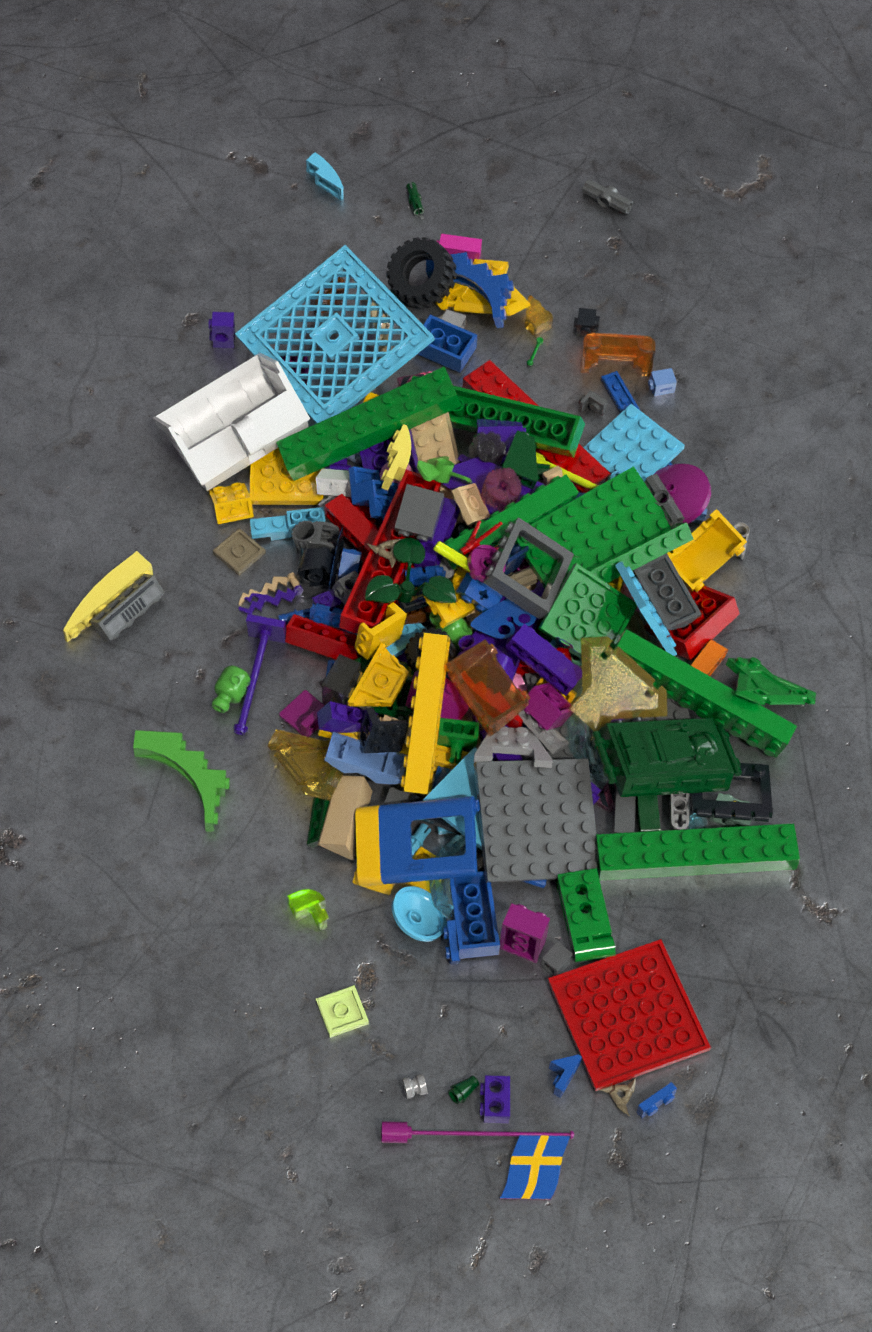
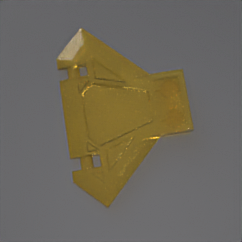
M608 636L581 638L583 693L569 707L572 712L594 731H599L606 723H610L612 719L667 716V690L662 685L656 689L652 685L655 679L619 646L613 650L609 646L612 640ZM602 652L608 655L606 659L600 656ZM646 691L651 694L649 699L644 695Z
M276 729L268 743L270 750L278 751L274 753V756L297 785L305 786L301 788L304 795L331 801L344 773L325 761L330 740L323 741Z

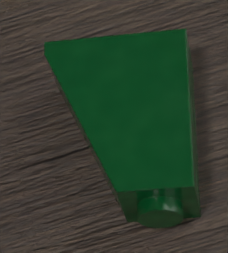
M517 430L498 475L532 490L538 481L535 438L527 432Z

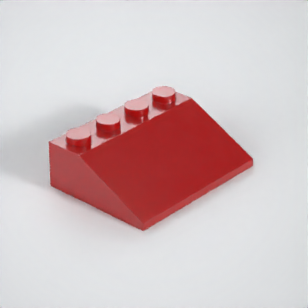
M703 586L697 593L695 590L693 592L689 591L701 612V616L683 628L669 630L670 635L667 637L671 636L677 646L673 648L677 650L679 656L691 660L711 639H714L740 614L733 596L707 586ZM647 623L644 626L646 631L653 635L656 639H658L653 630L651 629L650 625Z

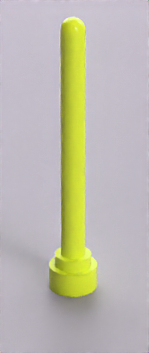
M536 452L537 463L549 464L550 469L556 467V465L546 461L542 454ZM561 468L563 476L567 474L571 481L592 490L599 486Z

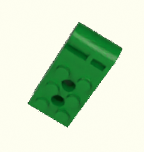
M597 868L557 874L556 889L574 962L615 956L614 939L611 936V926Z

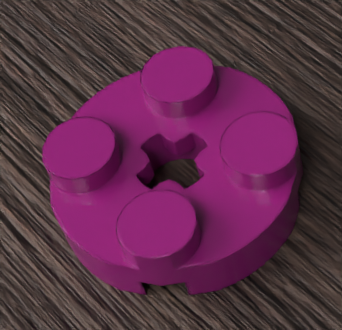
M480 545L470 552L468 567L470 576L473 579L481 582L484 581L487 567L483 562L485 560L487 564H492L491 557L497 549L490 545Z

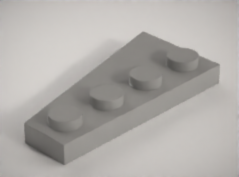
M514 691L504 695L521 717L524 724L552 754L565 749L569 745V742L555 729L547 731L539 727L537 720L524 711V707L520 704L523 699Z

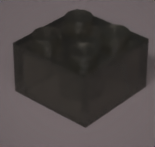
M339 654L322 683L323 705L331 701L348 706V700L362 677L361 663Z

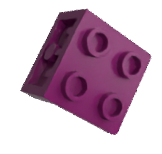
M304 690L279 713V716L307 739L319 728L317 712L330 700L327 698L322 703L307 690Z

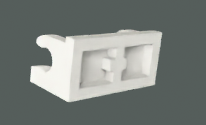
M322 469L317 475V494L333 496L343 494L345 497H351L349 471Z

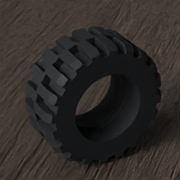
M417 237L413 238V241H405V245L402 247L399 245L396 248L397 252L395 254L392 253L390 257L392 260L387 264L389 271L386 272V277L389 279V287L392 288V291L404 303L409 304L411 307L426 308V305L429 308L435 306L434 303H441L443 301L442 298L444 296L447 297L450 294V288L453 289L455 285L453 279H456L457 273L455 272L456 264L453 262L454 259L441 244L433 239L430 240L423 237L421 240ZM425 260L434 261V271L429 280L421 285L411 286L409 276L414 266Z

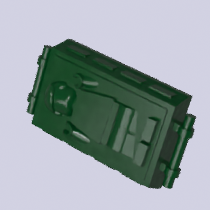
M713 718L606 723L599 731L592 732L593 745L597 749L604 767L602 769L604 776L608 778L610 784H616L620 797L728 791L733 775L740 776L742 774L741 764L734 754L728 732L725 731L722 724L716 726Z

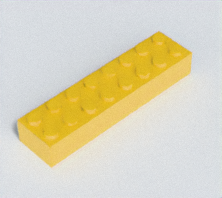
M424 633V636L419 639V649L422 651L421 657H417L416 662L419 675L418 677L415 676L414 688L417 691L416 696H412L411 708L414 709V714L409 718V728L412 730L411 736H407L406 747L409 748L408 756L405 755L404 767L407 768L406 776L402 775L401 787H404L405 792L429 794L432 789L450 647V637L448 635Z

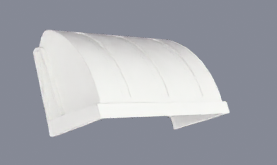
M258 353L153 417V420L157 427L166 433L200 486L208 491L277 449V441L308 428L307 421L310 420V417L279 362L262 353Z

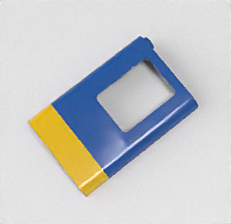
M474 796L357 807L355 820L357 877L359 885L372 886L477 876L475 816L480 810L479 801ZM456 816L464 817L466 853L464 855L417 860L412 858V821Z

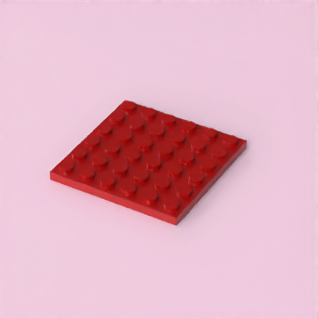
M661 939L548 978V984L579 1055L582 1056L581 1060L595 1092L710 1051L711 1049Z

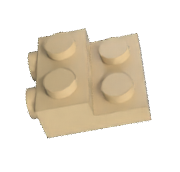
M476 483L452 490L454 501L458 504L462 512V518L467 525L471 526L479 520L490 518V513Z

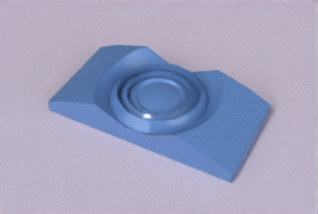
M335 732L332 733L325 761L341 772L358 773L369 777L378 784H401L402 775L405 770V754L399 752L364 753L358 739Z

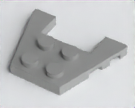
M492 726L474 755V762H489L493 759V753L533 756L534 767L552 768L553 763L552 758L530 729L524 727Z

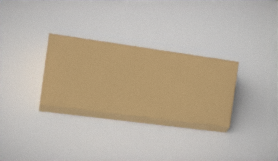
M338 775L336 777L318 841L319 846L352 861L356 855V808L369 806L373 792L364 776Z

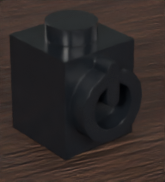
M579 308L578 318L574 317L573 328H577L576 335L594 337V331L598 332L600 316H596V309Z

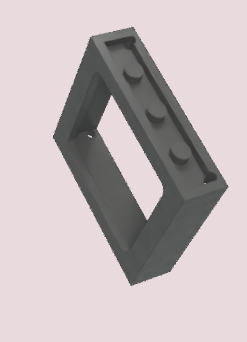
M518 517L506 525L504 529L506 533L497 544L499 548L491 557L492 564L485 571L486 577L483 583L536 618L541 619L549 613L574 554ZM518 535L557 560L542 597H539L503 572V568Z

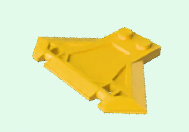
M474 259L473 265L487 263L489 270L492 269L493 276L507 274L509 268L506 261ZM455 283L453 289L450 288V294L447 297L444 296L441 303H435L441 310L454 307V311L492 314V307L481 294L468 286ZM514 287V291H511V299H506L507 306H504L506 316H512L531 305Z

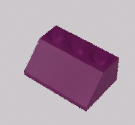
M419 671L414 672L405 705L413 711L411 701L412 696H416L417 691L414 688L415 676L418 677ZM445 678L441 718L461 720L468 711L471 699L457 684Z

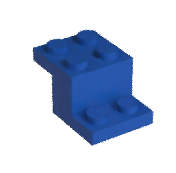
M355 466L349 468L352 504L370 507L371 518L384 519L398 489V484L392 482L387 491L381 488L384 481L380 480L378 470Z

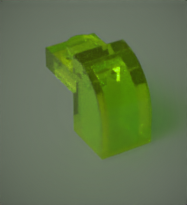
M303 889L287 896L288 905L296 921L312 915L319 931L327 928L329 917L325 910L326 900L322 894L312 889Z

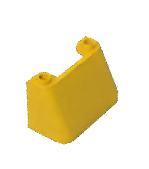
M717 509L691 533L694 540L667 553L690 592L695 590L697 593L704 586L703 582L731 557L734 555L738 557L745 550L743 546L747 541Z

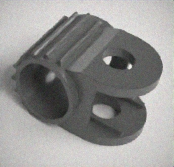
M304 520L292 529L293 533L291 535L298 554L301 553L303 548L327 547L335 556L336 547L332 543H328L330 540H337L340 536V528L335 524Z

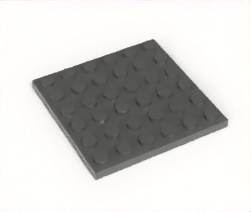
M588 759L553 760L552 768L534 767L533 760L474 763L477 800L480 804L478 813L485 883L557 880V874L597 868L599 875L596 825Z

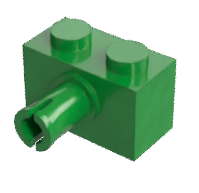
M440 718L437 744L450 747V763L454 764L455 756L456 764L462 760V749L472 750L476 747L479 722Z

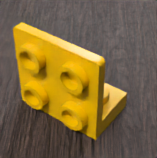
M237 482L231 484V486H217L209 490L214 504L217 524L254 517L251 497L245 483Z

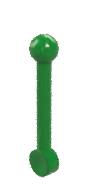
M538 337L536 340L535 349L530 359L527 360L528 366L533 365V359L537 350L543 344L542 337Z

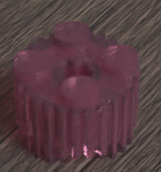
M497 468L489 472L482 486L481 496H483L482 500H484V503L490 504V507L493 506L494 509L497 508L501 511L505 510V507L510 503H516L522 489L521 480H518L519 476L516 477L515 471L511 468H504V470L502 468L498 470Z

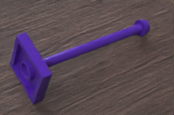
M247 614L248 636L260 638L239 721L233 727L234 733L237 735H245L248 731V727L245 725L267 641L286 643V623L283 620Z

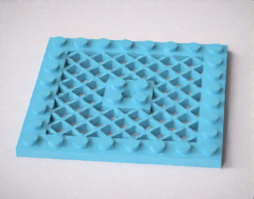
M346 245L235 333L236 337L254 356L262 353L279 362L307 414L316 424L352 408L435 340L427 328ZM338 277H346L345 283H337ZM350 277L354 280L355 283H350ZM324 288H332V294H324ZM345 288L344 294H336V289ZM349 288L357 289L356 294H348ZM318 299V305H310V300ZM323 300H331L330 305H322ZM335 300H343V304L335 305ZM347 300H355V305H347ZM360 300H368L367 306L359 305ZM372 300H373L378 306H371ZM304 311V316H296V312ZM309 311H317L316 316H308ZM321 311H329V316H321ZM342 311L341 316L337 312L333 315V312ZM346 311H354L353 317H345ZM358 311H366V317H358ZM371 311H379L378 317H370ZM283 322H291L290 328L282 327ZM295 322H303L302 328H294ZM307 322H315V328H307ZM346 322H352V328ZM357 323H365L364 328H356ZM369 323H377V329L369 328ZM382 323H390L389 329H381ZM394 323H395L400 329H394ZM269 333H277L276 339H268ZM281 333H289L288 339H281ZM301 333V339H293V334ZM306 333H310L311 339H305ZM332 334H339L337 339H330ZM358 334H364L363 340H359ZM368 334H376V339L367 340ZM380 334H389L388 340H380ZM393 334H401V340H392ZM269 344H275V349H273ZM280 344L287 345V350H279ZM292 345H300L299 351L291 350ZM304 345H312V351H304ZM354 345H362V351H353ZM318 346L322 351H316V347ZM366 346H375L374 352L366 351ZM379 346H387V352H378ZM280 356H286L285 361ZM290 356H298V362H290ZM303 356H311L310 362H302ZM315 356H323V362H315ZM329 357L331 361L335 359V363L327 362V358ZM340 357H348V362L339 363ZM352 357H361L360 363H352ZM365 357H373V363H364ZM301 368H309V373L301 374ZM322 368L321 374H313V369ZM326 368H334V373L325 374ZM347 368L346 374H338V369ZM351 368H358L359 374H350ZM301 379H308L307 385ZM312 379H320V384L311 385ZM333 380L332 386H324V381ZM337 380H345V385L336 386ZM313 391H319L318 397L314 394ZM323 391H331V396L322 397Z

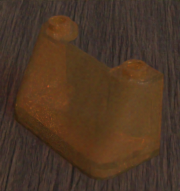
M589 333L584 337L581 346L580 373H589L593 365L598 367L599 360L633 361V369L639 368L642 371V376L650 377L655 356V340L649 336Z
M485 639L445 665L451 682L484 730L491 737L529 705L530 696L525 689L522 691L520 688L517 689L498 662L496 657L497 649L492 643L488 644Z

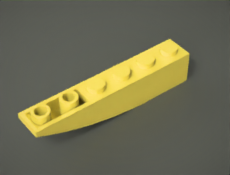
M136 551L110 571L86 595L63 629L65 640L68 642L72 638H76L82 630L92 625L90 620L144 573L153 575L152 564Z

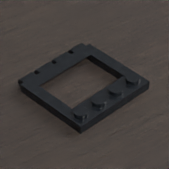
M740 762L742 774L740 776L733 775L735 780L744 781L750 778L759 782L761 804L703 800L702 792L691 793L692 813H696V817L711 818V814H714V818L731 819V816H734V820L751 821V817H754V821L769 822V818H772L773 815L769 765Z

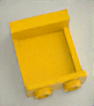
M393 602L388 605L385 619L380 624L371 629L365 623H361L354 646L356 651L368 660L375 655L381 643H384L387 648L399 640L407 614Z

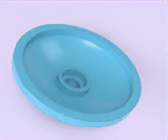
M409 886L399 890L393 897L391 905L392 914L397 925L405 934L423 942L434 941L443 934V927H446L447 922L446 914L440 902L431 893L419 887Z

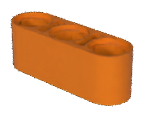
M711 639L691 666L711 676L725 658L728 649Z

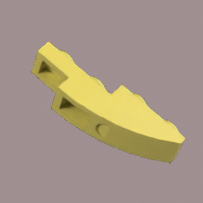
M405 424L400 431H396L393 437L395 442H390L387 449L389 453L387 467L389 470L385 469L381 480L384 481L381 488L387 491L394 479L402 480L409 463L411 438L408 427Z

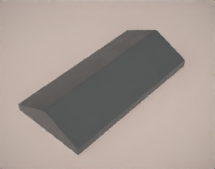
M667 553L633 570L668 631L683 628L701 616L699 608Z

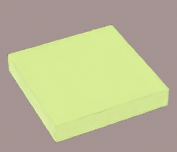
M355 985L316 998V1004L330 1038L369 1024Z

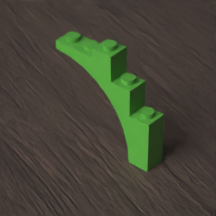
M135 730L134 756L163 763L185 777L197 791L203 804L206 832H214V825H218L219 819L216 807H220V797H225L226 790L230 788V778H227L226 770L208 769V759H205L204 751H186L187 742L183 740L182 733Z

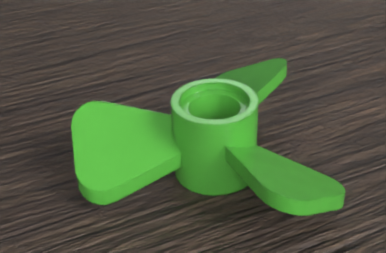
M447 456L432 458L427 462L418 461L417 469L426 481L434 479L441 483H449L450 477H453L467 484H472L470 478L452 472L454 463L449 461Z

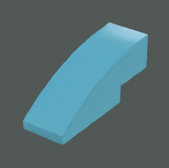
M314 152L306 160V171L315 177L316 185L338 199H344L343 185L336 171L324 158Z

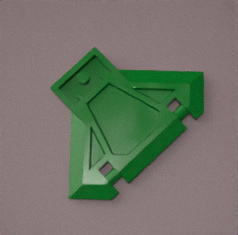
M728 658L725 664L738 675L736 695L759 705H765V703L770 705L815 704L816 692L772 674L757 658Z

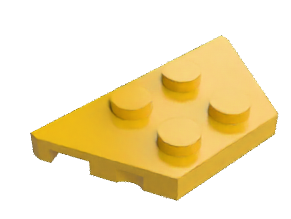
M456 591V603L435 602L424 596L433 614H439L442 620L439 624L442 628L474 612L476 606L463 601Z
M381 643L348 700V706L391 707L409 672L403 665L399 664L398 659L394 655L389 653L384 643Z

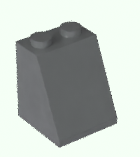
M407 484L395 524V531L398 532V535L403 537L415 536L417 540L422 542L432 541L445 502L444 494Z

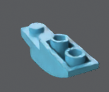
M324 507L286 511L287 515L250 519L252 539L270 537L271 541L291 538L292 529L299 522L304 520L326 522Z

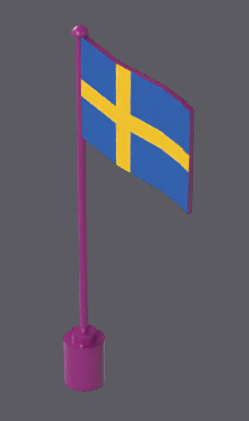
M382 1121L381 1143H407V1139H411L412 1135L519 1136L511 1156L507 1183L499 1199L551 1200L558 1184L563 1154L569 1138H574L573 1131H570V1133L412 1130V1126H408L407 1122Z

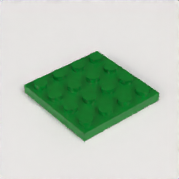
M575 563L557 593L549 613L545 615L538 629L556 640V637L563 639L564 641L560 640L562 643L570 646L568 644L570 643L574 646L573 650L584 656L587 653L591 655L589 657L596 662L600 660L603 663L602 666H605L635 612L637 604Z

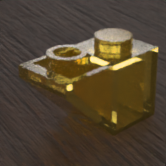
M530 295L528 296V302L531 306L526 309L525 328L537 338L552 328L553 316L541 305L539 300Z

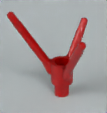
M479 520L468 542L460 549L461 554L466 555L480 546L479 542L498 529L503 523H497L476 539L475 536L481 524Z

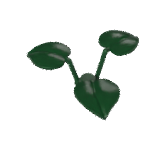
M413 538L400 540L393 549V555L399 562H408L405 581L399 586L397 583L393 584L391 577L379 575L369 582L365 593V601L391 603L398 598L399 601L408 603L422 589L423 595L429 600L440 603H456L454 586L446 577L433 576L429 579V583L423 582L416 590L412 582L409 581L412 563L420 564L425 558L423 545Z

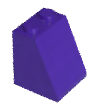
M477 419V457L491 463H503L517 430L526 432V427L523 428L522 422Z

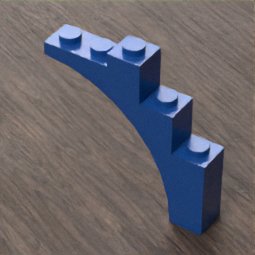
M467 252L450 254L454 259L453 262L456 264L455 272L457 273V277L455 280L453 279V282L468 286L481 294L492 307L496 327L504 328V320L507 319L504 306H507L506 299H511V291H514L513 281L509 280L508 274L493 276L492 269L489 270L487 263L473 265V261L469 259ZM426 260V274L429 279L434 271V261Z

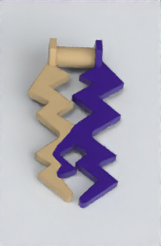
M294 572L289 573L287 577L273 576L272 584L265 583L261 592L250 589L249 594L243 593L238 603L239 606L245 600L251 603L249 609L243 607L238 609L243 613L253 614L255 608L261 612L265 602L278 607L281 599L292 603L295 596L301 595L304 589ZM289 582L294 588L293 590L287 588L286 593L278 589L275 598L267 595L268 590L276 592L279 583L287 586ZM253 596L258 598V602L252 601Z

